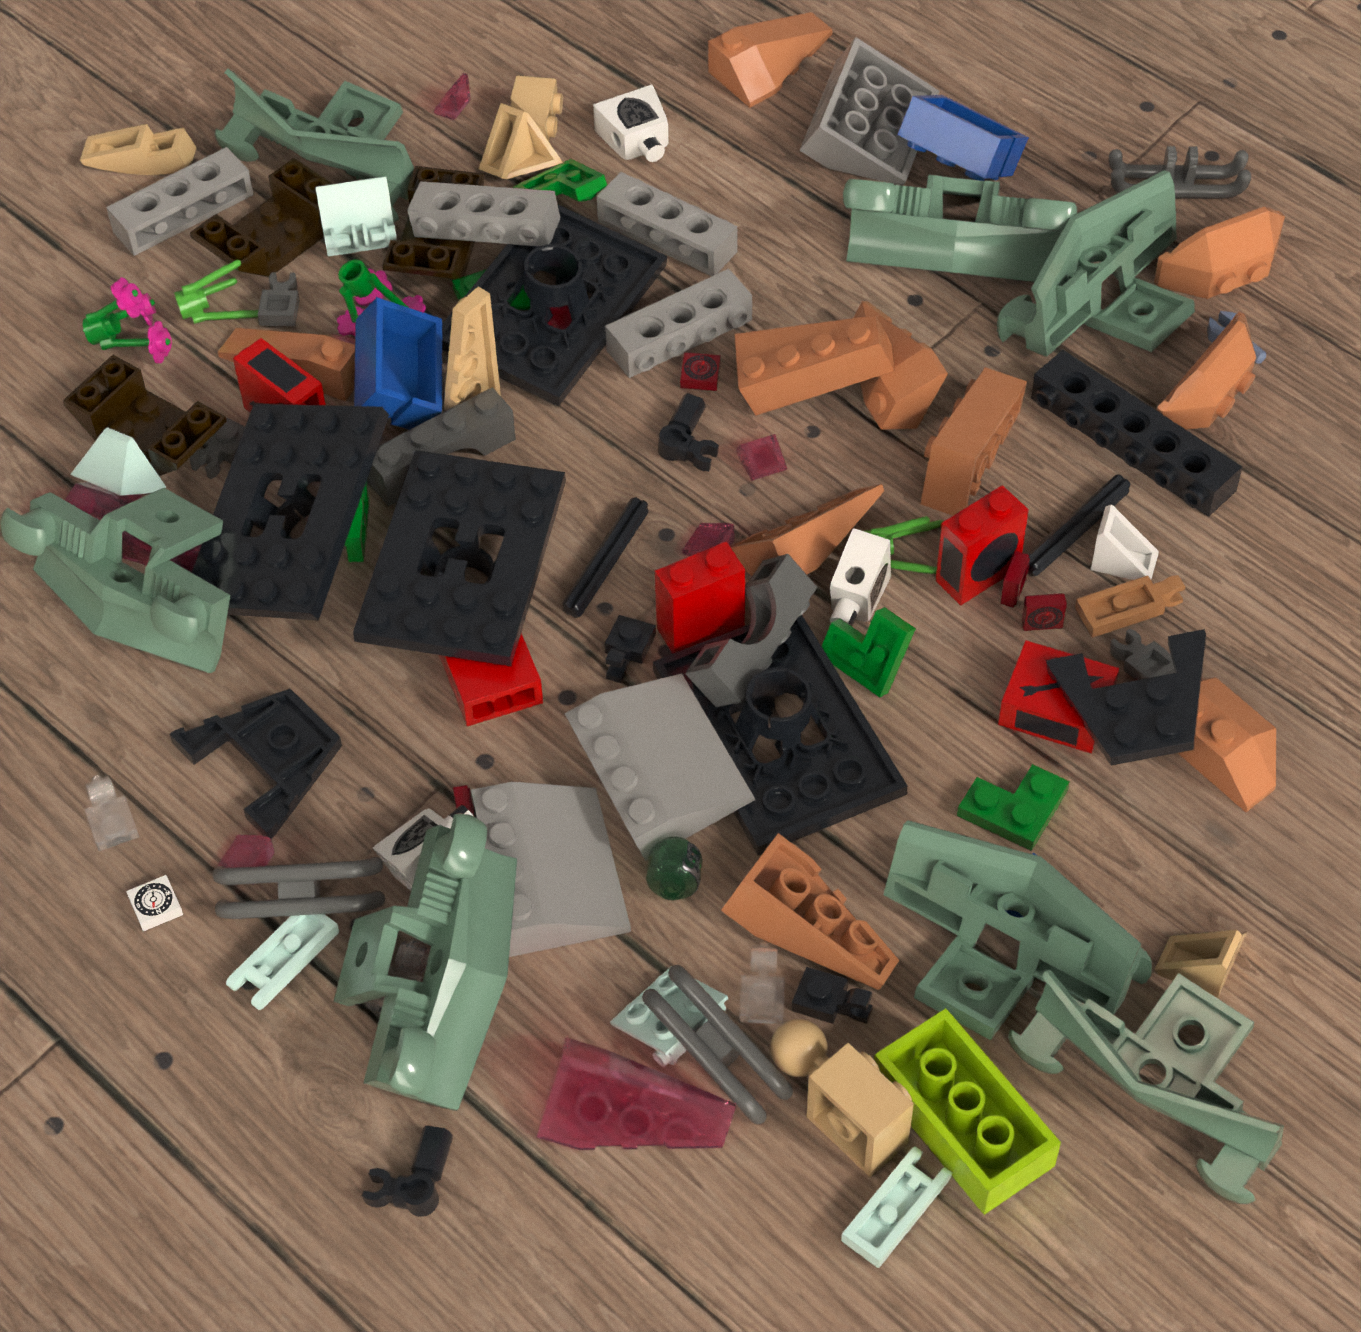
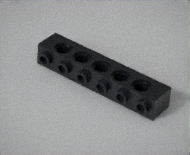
M1062 350L1034 374L1031 399L1040 407L1049 410L1064 420L1070 427L1079 430L1094 440L1097 445L1106 448L1124 460L1127 465L1136 468L1154 480L1157 485L1166 488L1184 500L1190 507L1196 508L1209 517L1237 491L1242 471L1241 465L1066 351Z

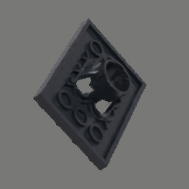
M558 205L560 220L550 244L543 246L507 244L464 296L467 297L478 286L490 293L499 378L558 407L605 347V326L629 315L667 265V255ZM539 271H545L556 277V284L547 285L540 283L533 276ZM523 289L530 299V309L528 311H520L510 306ZM587 292L593 294L590 299L588 298ZM568 305L572 322L566 329H557L547 324L553 317L549 307ZM452 312L442 323V350L448 353Z
M253 404L213 513L214 516L223 520L221 534L202 543L192 570L194 575L230 595L227 615L319 621L389 414L383 407ZM275 480H282L277 495L287 500L279 508L264 498L268 485ZM312 482H321L316 497L306 489ZM294 510L303 518L309 515L304 532L297 539H292L289 536L294 526L301 520V517ZM254 525L264 531L258 537H250Z
M415 450L353 630L354 641L512 666L565 487V472ZM439 527L457 529L455 541L460 546L448 549L440 554L432 540L435 529ZM484 534L504 537L494 562L492 557L480 548L479 539ZM422 568L427 576L420 574ZM475 568L485 572L488 579L484 584L467 582L465 579V569Z
M802 615L797 617L791 626V634L788 639L779 645L771 656V665L766 670L755 675L749 682L746 690V700L740 704L715 707L685 673L706 644L727 639L742 643L748 634L750 624L653 661V672L657 679L678 674L684 676L753 794L754 801L733 813L757 855L764 853L778 833L788 841L793 842L907 795L908 785ZM785 693L797 695L803 702L802 709L792 716L780 718L775 709V698ZM741 711L735 724L731 715ZM811 715L825 740L808 746L801 743V732L809 724ZM759 735L767 739L777 740L774 745L781 756L780 758L768 763H760L756 760L752 750Z

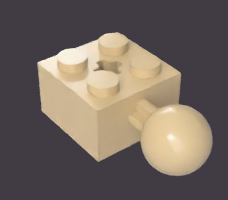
M793 1019L783 1023L776 1029L770 1043V1053L775 1065L782 1072L790 1076L803 1077L809 1075L807 1118L869 1177H872L909 1142L914 1104L910 1094L900 1083L895 1081L891 1083L879 1072L877 1063L870 1055L863 1051L859 1053L849 1043L829 1058L827 1056L825 1035L811 1021Z

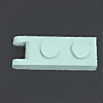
M325 914L290 916L229 976L226 985L233 991H236L248 980L260 989L252 998L251 1004L258 1010L263 1009L339 933L338 924Z
M916 1146L908 1152L842 1233L841 1241L877 1268L883 1264L945 1187L953 1174L944 1167L934 1179H931L917 1169L915 1165L920 1160L923 1151Z

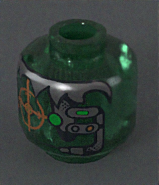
M669 837L657 842L650 849L646 871L648 887L654 894L667 900H681L692 896L698 890L701 882L703 859L700 850L693 843L682 837Z

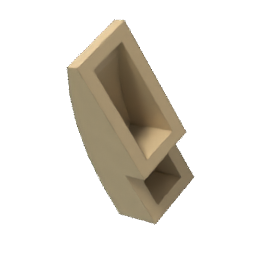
M144 124L88 136L80 161L85 166L125 174H173L192 164L196 146L184 128L153 134L149 126Z

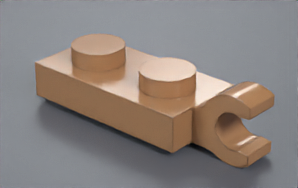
M1147 575L1076 599L1075 609L1093 638L1163 615L1165 606L1173 607L1183 602L1179 592L1185 590L1186 587L1179 575L1168 577L1155 584L1152 583Z

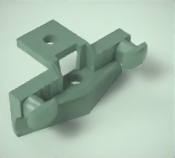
M229 68L226 69L224 73L235 85V102L233 106L234 115L222 131L215 129L216 140L222 149L228 147L241 161H256L259 155L253 145L258 137L262 136L270 139L271 142L275 141L276 144H281L282 147L286 146L287 149H291L306 160L343 169L347 174L355 176L357 180L386 176L393 222L395 223L399 220L393 205L399 197L408 200L407 189L414 171V166L405 146L398 141L384 140L403 113L399 103L344 81L319 118H316L296 109L291 100L264 89L261 95H259L234 71ZM355 118L364 119L356 127L348 126L349 122Z
M1163 170L1071 216L1031 287L1036 304L1032 303L1031 296L1021 295L1008 302L1002 308L997 318V334L999 339L1004 342L1012 334H1016L1025 338L1026 349L1047 357L1081 325L1085 324L1088 327L1152 352L1195 312L1194 300L1135 278L1136 275L1177 239L1175 185L1170 172ZM1113 274L1119 281L1121 295L1102 310V282ZM1140 313H1148V315H1143V316L1137 315V314H1140Z
M928 175L926 188L894 185L887 182L849 179L843 190V203L846 208H851L850 236L846 261L1035 282L1069 218L1077 214V206L1073 202L999 196L1000 182ZM943 194L981 198L975 222L943 219Z
M161 488L106 514L101 521L51 492L31 500L30 511L23 515L9 508L4 510L0 520L1 533L4 540L10 546L23 553L38 556L33 570L93 634L207 673L215 671L221 657L230 595L173 563L170 559L220 535L223 520L166 488ZM123 531L152 546L148 564L145 568V575L122 562Z
M462 813L454 815L451 829L438 825L426 830L407 907L391 906L354 919L333 1001L350 1007L385 997L364 1084L454 1111L459 1109L508 977L517 858L485 849L487 827L474 816ZM399 931L431 946L423 982L388 976Z
M909 820L903 825L896 844L883 895L957 935L917 985L914 998L938 1012L946 1008L958 1023L991 1040L1032 986L1035 979L1038 978L1045 982L1041 976L1046 970H1051L1072 997L1084 1004L1089 998L1113 1015L1123 1003L1131 980L1144 984L1150 978L1152 961L1148 953L1140 947L1141 943L1044 858ZM1014 910L1023 915V917L1011 916L1006 911ZM986 924L1020 941L1015 970L974 949ZM964 984H977L983 991H973Z
M1046 970L1041 976L1046 985L1035 1007V1017L1022 1035L1013 1030L1009 1031L1008 1040L1017 1055L1028 1065L1041 1072L1059 1074L1064 1068L1053 1057L1066 1039H1069L1135 1101L1216 1139L1217 1143H1224V1147L1211 1165L1203 1159H1197L1196 1168L1200 1177L1209 1188L1228 1201L1237 1204H1250L1255 1201L1254 1195L1244 1187L1257 1168L1263 1171L1266 1169L1281 1147L1284 1125L1249 1115L1243 1111L1244 1101L1215 1083L1254 1028V1022L1178 973L1137 1032L1133 1033L1125 1027L1124 1021L1088 998L1086 1003L1083 1004L1072 997L1051 970ZM1186 1025L1198 1026L1203 1031L1204 1038L1197 1045H1186L1178 1037L1180 1029ZM1148 1064H1157L1165 1070V1079L1157 1085L1145 1083L1139 1076L1141 1069Z

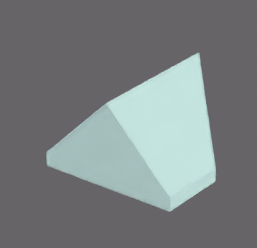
M106 428L70 474L120 496L153 493L161 488H166L134 439L110 428Z

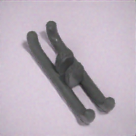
M1175 146L1166 147L1163 165L1126 164L1122 160L1123 154L1119 149L1110 151L1108 158L1109 166L1112 169L1110 177L1111 186L1116 193L1135 185L1127 183L1124 178L1147 179L1165 170L1170 172L1174 182L1175 198L1225 199L1235 197L1246 190L1252 177L1250 171L1244 169L1249 159L1248 153L1244 150L1236 152L1234 160L1226 165H1198L1197 146L1188 147L1184 165H1175L1177 162ZM1238 175L1236 180L1230 184H1194L1195 179H1226Z
M371 857L365 860L241 868L218 866L212 873L216 883L222 885L277 883L278 900L246 902L220 900L215 905V913L218 917L224 919H248L349 913L378 909L385 902L383 892L376 890L360 895L319 897L321 891L320 880L376 875L383 869V861L378 857Z
M673 965L668 972L670 980L675 983L708 1021L694 1032L655 989H647L643 993L642 1000L644 1004L752 1123L757 1125L764 1123L767 1118L765 1109L727 1067L741 1056L781 1100H788L793 1095L791 1084L692 975L681 965Z

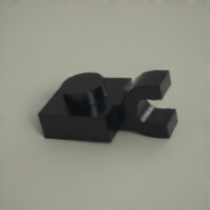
M622 615L618 616L605 641V653L608 654L606 664L610 665L606 673V679L621 683L630 661L643 663L656 636V625Z
M806 967L792 1000V1011L834 1024L837 1014L840 1013L867 1024L873 1010L872 1005L869 1004L872 992L859 988H852L847 991L848 979Z

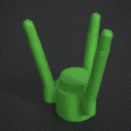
M235 260L194 283L181 286L182 290L174 292L183 320L192 317L194 324L206 320L258 317V310L203 312L204 309L210 308L206 296L237 284V279L231 278L204 289L203 287L241 266L240 260Z
M924 516L883 528L864 530V532L889 539L890 555H894L893 538L940 528L943 520L930 522V518ZM891 560L892 569L926 574H936L937 571L935 566Z

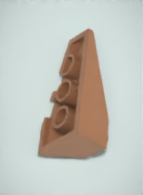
M812 12L734 27L708 41V72L751 108L775 95L782 88V82L789 75H794L799 70V64L806 57H811L832 35V28Z
M862 301L853 318L877 316L892 344L895 369L893 372L860 382L864 403L881 430L917 429L948 373L931 347L925 343L916 342L911 338L912 333L906 329H899L892 324V319L870 302Z
M235 328L218 351L220 358L233 362V357L238 355L241 350L262 338L322 383L324 394L346 401L355 389V338L350 336Z
M878 484L857 488L817 506V510L785 520L786 525L770 531L764 529L730 547L745 568V571L753 576L763 560L789 554L808 575L820 567L884 492L883 485Z
M778 833L721 911L760 939L880 990L899 962V959L866 921L856 920L845 907L844 903L847 898L839 889L832 891L818 874L822 869L818 864Z

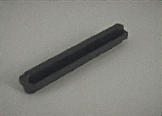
M1119 474L1113 476L1028 553L1030 558L1028 573L1031 576H1038L1103 517L1106 506L1111 504L1115 506L1130 491L1129 487L1131 484L1129 480L1124 479Z
M637 497L629 500L562 602L565 614L571 615L574 618L582 616L647 516L648 503L645 500H640Z

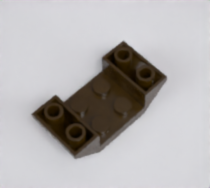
M292 158L268 176L272 193L271 198L234 225L215 214L191 231L190 237L227 264L240 260L241 266L236 268L237 271L269 277L272 272L277 273L320 241L324 233L316 187L333 183L295 158Z
M415 166L407 189L409 205L420 182L484 186V173ZM408 215L400 241L390 240L382 268L383 271L460 279L465 276L475 241L414 237Z
M115 355L110 356L63 400L64 406L95 441L106 428L132 437L158 476L179 469L227 422L226 416L199 401H196L187 411H184L146 390L141 369Z

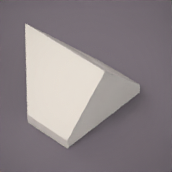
M1112 504L1106 506L1097 534L1091 570L1130 580L1147 575L1152 579L1159 551Z

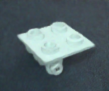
M386 176L316 187L328 257L386 248L389 246L390 240L397 239Z
M668 969L647 989H655L691 1029L696 1032L708 1019L670 980ZM696 980L725 1011L726 1006L724 1002L728 1000V996ZM645 989L610 1023L655 1049L656 1051L652 1056L660 1066L665 1067L668 1063L674 1065L677 1059L687 1050L644 1004L642 995L647 990Z

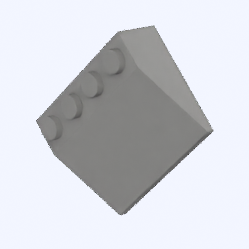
M855 37L835 62L799 151L828 169L903 186L908 178L917 150L907 145L908 140L897 134L912 97L938 95L940 91Z
M682 674L601 693L565 713L645 861L755 800Z
M507 782L471 790L475 818L482 821L487 827L485 849L517 858L509 957L631 932L596 788Z

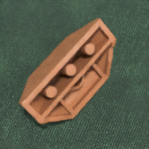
M1264 206L1198 231L1181 242L1171 253L1167 251L1158 257L1154 283L1156 286L1208 299L1219 294L1228 293L1251 282L1262 280L1269 275L1279 244L1285 216L1280 211Z
M1238 311L1231 322L1186 375L1159 404L1156 411L1184 429L1210 427L1218 416L1224 418L1229 413L1235 402V395L1238 392L1244 394L1255 379L1252 369L1256 361V354L1245 314Z
M1216 677L1202 678L1194 750L1179 752L1178 754L1243 811L1248 812L1275 790L1276 728Z

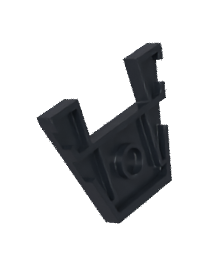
M1205 629L1168 636V646L1176 673L1092 689L1083 653L1046 660L1049 676L1053 681L1057 682L1063 691L1064 698L1079 714L1084 722V727L1111 766L1194 750L1204 652L1206 648Z
M290 688L241 706L242 711L224 718L215 715L204 719V725L188 731H185L184 727L169 734L172 743L193 765L224 743L230 742L274 786L243 809L246 819L268 841L274 838L342 747L340 736Z

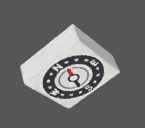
M167 875L126 891L143 931L183 915Z

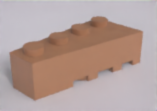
M876 315L735 334L738 388L756 416L895 371L892 344Z
M986 367L976 380H970L964 398L958 397L951 417H944L937 437L932 435L926 445L924 457L928 458L929 461L921 505L952 516L968 507L969 495L975 496L978 492L985 468L990 469L995 460L999 445H1003L1021 411L1027 381Z

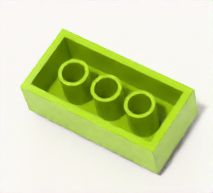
M946 1008L875 1054L874 1061L879 1067V1072L891 1083L894 1081L900 1083L912 1098L914 1104L911 1127L942 1165L953 1173L952 1177L983 1215L1055 1167L1061 1145L1059 1139Z

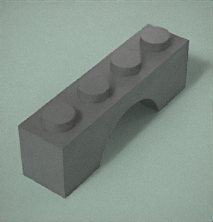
M491 387L379 445L368 475L369 484L388 507L398 502L415 450L448 455L456 450L472 448L486 456L516 440L513 410L497 391Z
M789 554L763 560L745 586V592L751 607V624L743 642L739 643L732 639L706 644L685 673L715 707L740 704L746 700V690L749 682L755 675L766 670L771 665V656L777 647L788 639L791 634L790 628L797 617L801 616L810 606L809 599L817 589V586Z

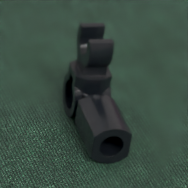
M689 393L683 396L669 424L660 431L658 452L665 460L675 461L679 459L684 462L689 460L693 462L697 469L709 472L712 459L703 455L707 454L717 457L719 445L711 440L697 441L694 436H691L706 408L702 398Z
M429 1125L423 1127L411 1167L413 1174L410 1176L400 1175L398 1178H392L389 1172L384 1169H370L369 1176L372 1182L382 1183L383 1187L377 1192L363 1191L362 1197L365 1203L376 1208L393 1203L396 1208L407 1209L417 1217H424L435 1211L439 1204V1195L434 1185L436 1181L441 1180L453 1140L452 1133L441 1127Z

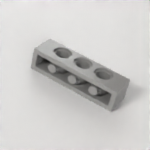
M225 147L106 208L113 233L135 256L254 194L248 168L228 147Z
M620 172L597 196L599 223L710 276L716 275L737 253L738 226L623 172Z
M420 182L407 209L414 237L528 246L550 244L560 220L555 191Z
M730 269L724 270L606 325L607 352L625 374L631 378L751 321L752 294Z

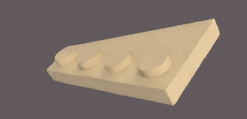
M479 286L467 297L460 299L453 308L443 412L491 387L501 396L490 293Z

